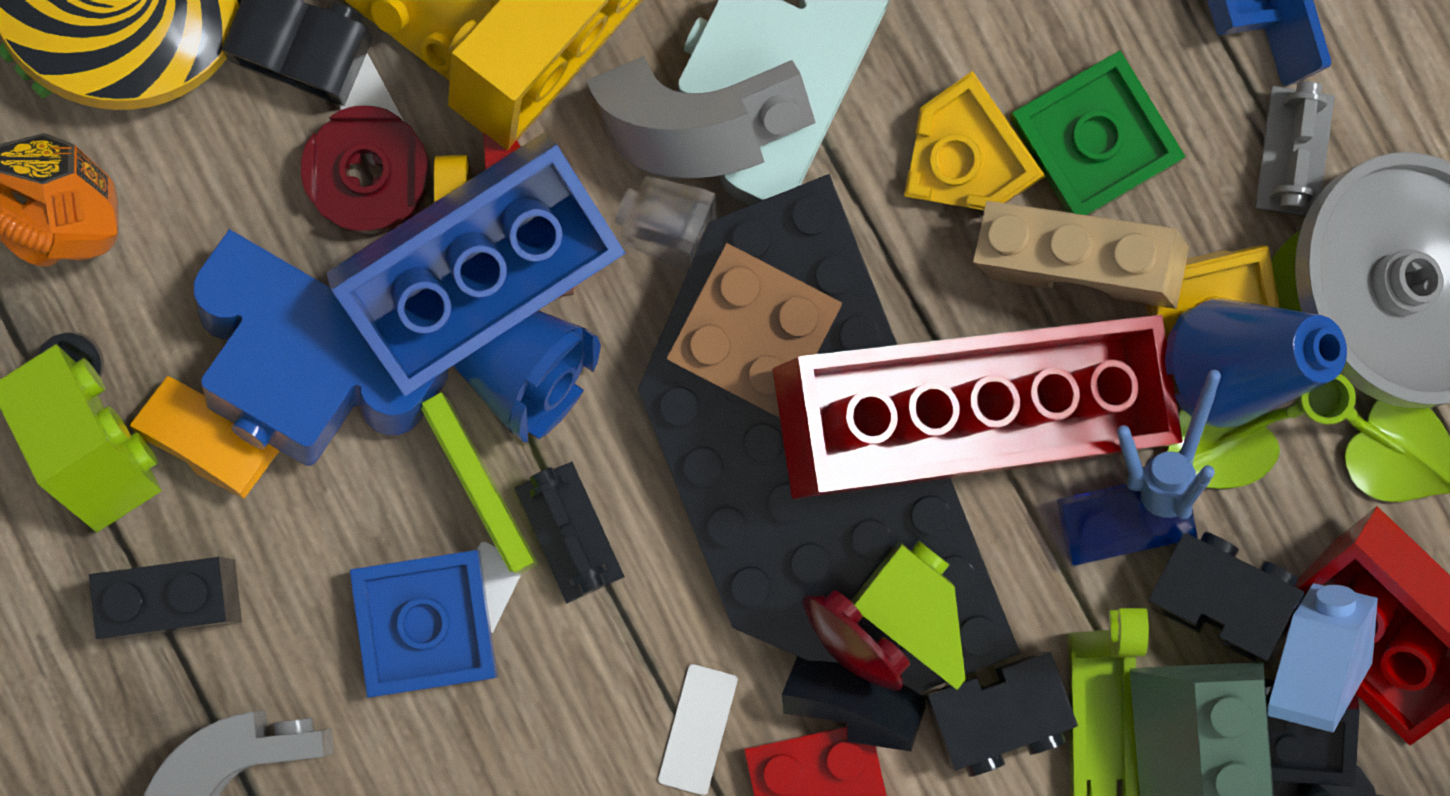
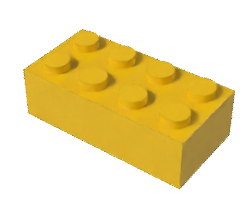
M491 0L493 8L479 23L473 19L468 21L458 31L449 46V51L452 55L451 67L447 73V78L450 80L448 106L508 151L513 143L519 140L643 0Z

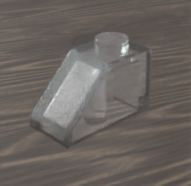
M645 176L639 191L631 188L627 190L617 211L615 223L623 226L620 232L622 244L688 272L709 222L716 219V194L703 188Z

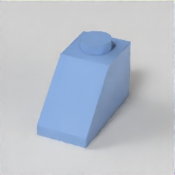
M1312 584L1292 617L1268 704V716L1329 732L1335 731L1372 665L1377 597L1355 593L1352 589L1341 585L1324 586Z

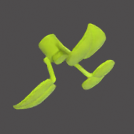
M1300 229L1278 249L1271 259L1280 308L1302 312L1295 275L1296 249ZM1339 374L1334 380L1294 399L1295 403L1272 410L1243 425L1216 428L1205 424L1195 453L1193 467L1196 475L1204 466L1209 465L1214 468L1215 474L1206 488L1225 489L1249 485L1263 478L1271 471L1279 458V443L1266 426L1281 420L1296 418L1300 415L1322 424H1335L1346 419L1354 428L1360 431L1349 440L1344 454L1345 466L1352 482L1366 495L1387 502H1404L1450 493V437L1440 419L1430 408H1405L1376 400L1369 411L1367 421L1364 420L1354 409L1356 395L1353 385L1345 376ZM1181 408L1178 414L1184 442L1192 417ZM1183 443L1168 446L1166 452L1178 453Z

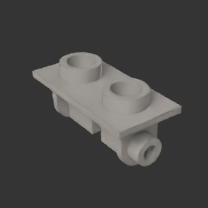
M1301 81L1297 83L1296 89L1278 86L1271 87L1255 209L1306 217L1311 205L1322 191L1335 95L1322 94V84Z

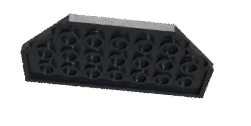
M830 174L710 221L639 384L638 391L732 628L808 661L837 662L824 648L810 625L802 605V599L806 595H816L818 597L822 595L827 597L833 590H836L851 601L898 541L902 542L910 550L918 541H921L950 564L942 575L949 579L955 587L965 675L1020 654L951 478L792 499L780 418L667 360L726 243L843 303L816 355L897 345ZM864 616L857 623L875 642L884 637L898 647L908 658L910 666L901 674L903 685L917 693H921L946 683L944 679Z

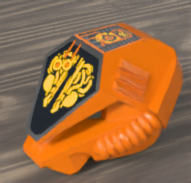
M46 133L0 144V241L10 251L30 264L50 267L61 259L79 261L103 255L115 245L118 239L119 226L118 197L115 184L75 144ZM13 193L23 196L27 202L21 204Z

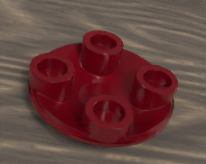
M833 590L827 597L822 595L819 597L816 595H806L802 599V605L810 625L824 648L838 663L853 674L875 685L894 691H899L903 687L901 674L910 666L908 658L898 647L884 637L875 642L857 624L863 616L850 600L836 590Z

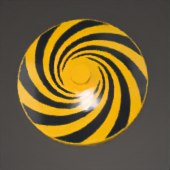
M0 0V38L13 60L21 69L52 93L67 100L100 109H141L167 103L187 94L204 83L222 66L227 58L221 51V48L242 0Z

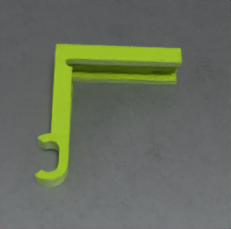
M1119 608V610H1110L1109 630L1068 633L1069 702L1078 727L1069 729L1070 796H1087V780H1089V796H1117V780H1121L1122 796H1139L1130 668H1136V657L1145 656L1147 653L1149 637L1147 608Z

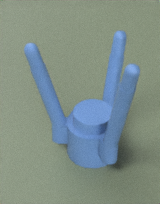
M1218 370L1209 371L1182 448L1178 453L1171 451L1163 452L1148 461L1146 467H1142L1130 429L1125 425L1117 429L1121 451L1129 472L1127 487L1130 490L1140 491L1144 507L1154 515L1167 518L1176 516L1181 519L1190 518L1193 504L1215 474L1214 468L1208 465L1204 466L1196 475L1193 461L1221 379V374Z

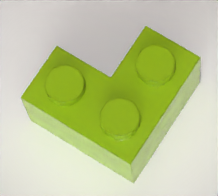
M55 344L0 379V409L37 484L94 531L99 532L162 492L151 468L158 464V460L140 433L136 432L130 435L127 427L115 410L110 406L104 408L98 395L106 391V388L93 366L85 358L75 362Z

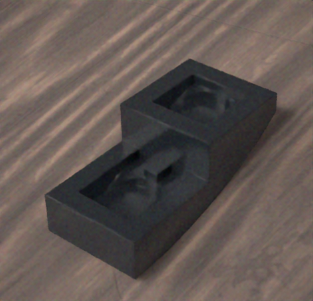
M798 656L782 692L783 714L843 722L847 726L848 742L910 752L912 751L926 708V698L905 685L899 691L890 690L853 674L838 662L808 661Z

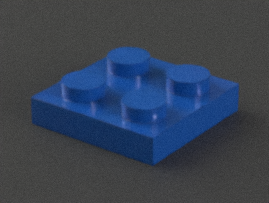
M479 550L350 569L367 698L498 678Z

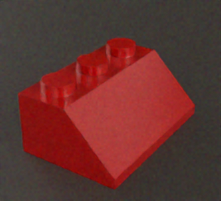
M1376 506L1334 540L1298 578L1295 587L1303 590L1305 596L1313 583L1324 586L1341 585L1352 589L1355 593L1378 598L1373 661L1355 694L1411 746L1450 718V575L1389 516Z

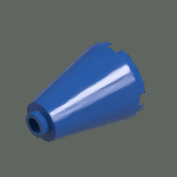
M1217 298L1205 301L1195 308H1190L1179 316L1168 336L1165 366L1167 375L1174 374L1181 393L1174 395L1178 404L1191 417L1209 371L1218 370L1221 374V379L1206 425L1216 428L1235 427L1260 417L1334 380L1345 366L1347 345L1342 330L1329 317Z
M538 310L453 365V367L515 437L523 442H529L528 433H531L538 439L547 435L576 404L584 390L576 385L575 382L583 367L594 372L598 363L601 344L598 336L588 329Z

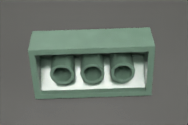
M1263 662L1130 668L1140 796H1273Z

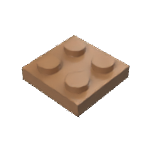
M726 243L667 360L780 418L772 368L797 357L816 355L843 303Z

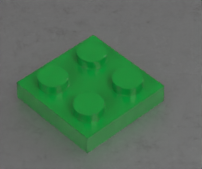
M1121 50L1017 109L1010 116L1011 122L1036 163L1045 174L1047 181L1067 213L1090 216L1179 164L1186 157Z

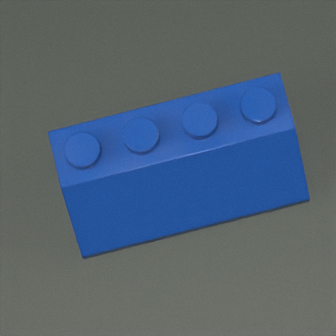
M544 132L326 273L332 292L403 395L407 396L626 253L558 145Z

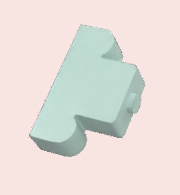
M719 0L709 21L701 17L696 20L683 50L691 54V57L679 79V92L704 93L716 91L793 60L801 73L816 122L760 146L764 163L738 172L720 175L719 181L727 193L735 199L752 205L802 184L891 0H799V8L783 0Z

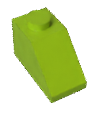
M898 541L851 602L857 607L862 616L958 690L966 679L955 587L949 579L942 575L950 564L921 541H918L912 550Z

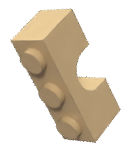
M986 201L973 263L992 280L1052 289L1054 282H1068L1104 291L1115 300L1177 309L1190 247L1176 228Z

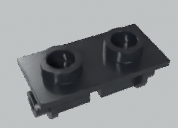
M573 461L556 469L550 467L532 475L530 481L514 487L566 604L625 577Z

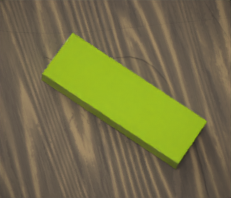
M441 392L424 401L421 410L508 570L511 573L521 575L539 565L449 398Z

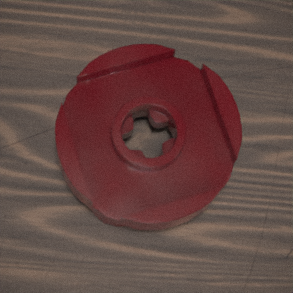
M376 106L348 107L329 117L330 121L324 124L317 134H312L303 150L301 178L307 196L324 218L341 229L352 233L377 234L389 231L416 215L429 187L430 161L425 146L413 128L399 116L387 109ZM363 154H372L374 163L383 166V172L381 176L373 178L372 185L361 187L359 178L349 175L350 166L360 165Z

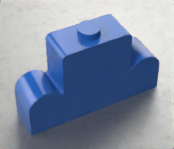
M230 229L199 270L194 281V297L203 328L214 337L228 340L202 377V388L206 405L211 411L234 423L231 427L233 432L256 448L265 449L267 444L301 464L312 466L319 460L355 406L361 407V413L365 422L376 432L385 435H401L412 430L424 416L421 407H423L422 403L437 395L448 379L449 368L407 396H404L330 287Z

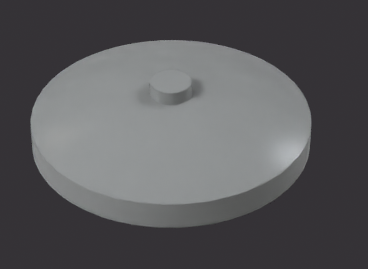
M1400 152L1381 155L1358 164L1338 175L1320 192L1311 205L1304 219L1296 249L1295 275L1299 303L1302 312L1329 317L1342 330L1347 345V358L1340 374L1345 376L1353 386L1365 394L1391 405L1405 408L1437 407L1450 403V162L1422 153Z

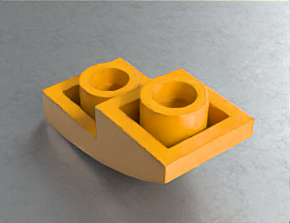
M170 376L165 378L129 425L135 433H140L147 442L187 462L196 475L242 499H245L279 453L278 449L267 444L265 449H259L245 442L233 432L231 427L234 423L207 407L203 394Z

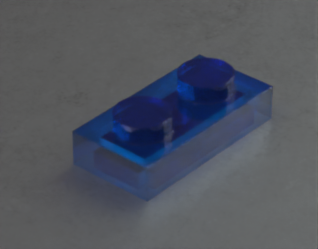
M1127 484L1057 499L1067 556L1073 566L1178 543L1184 532L1198 538L1193 508L1188 519H1181L1178 516L1167 518L1154 515L1144 507L1140 491L1130 490Z

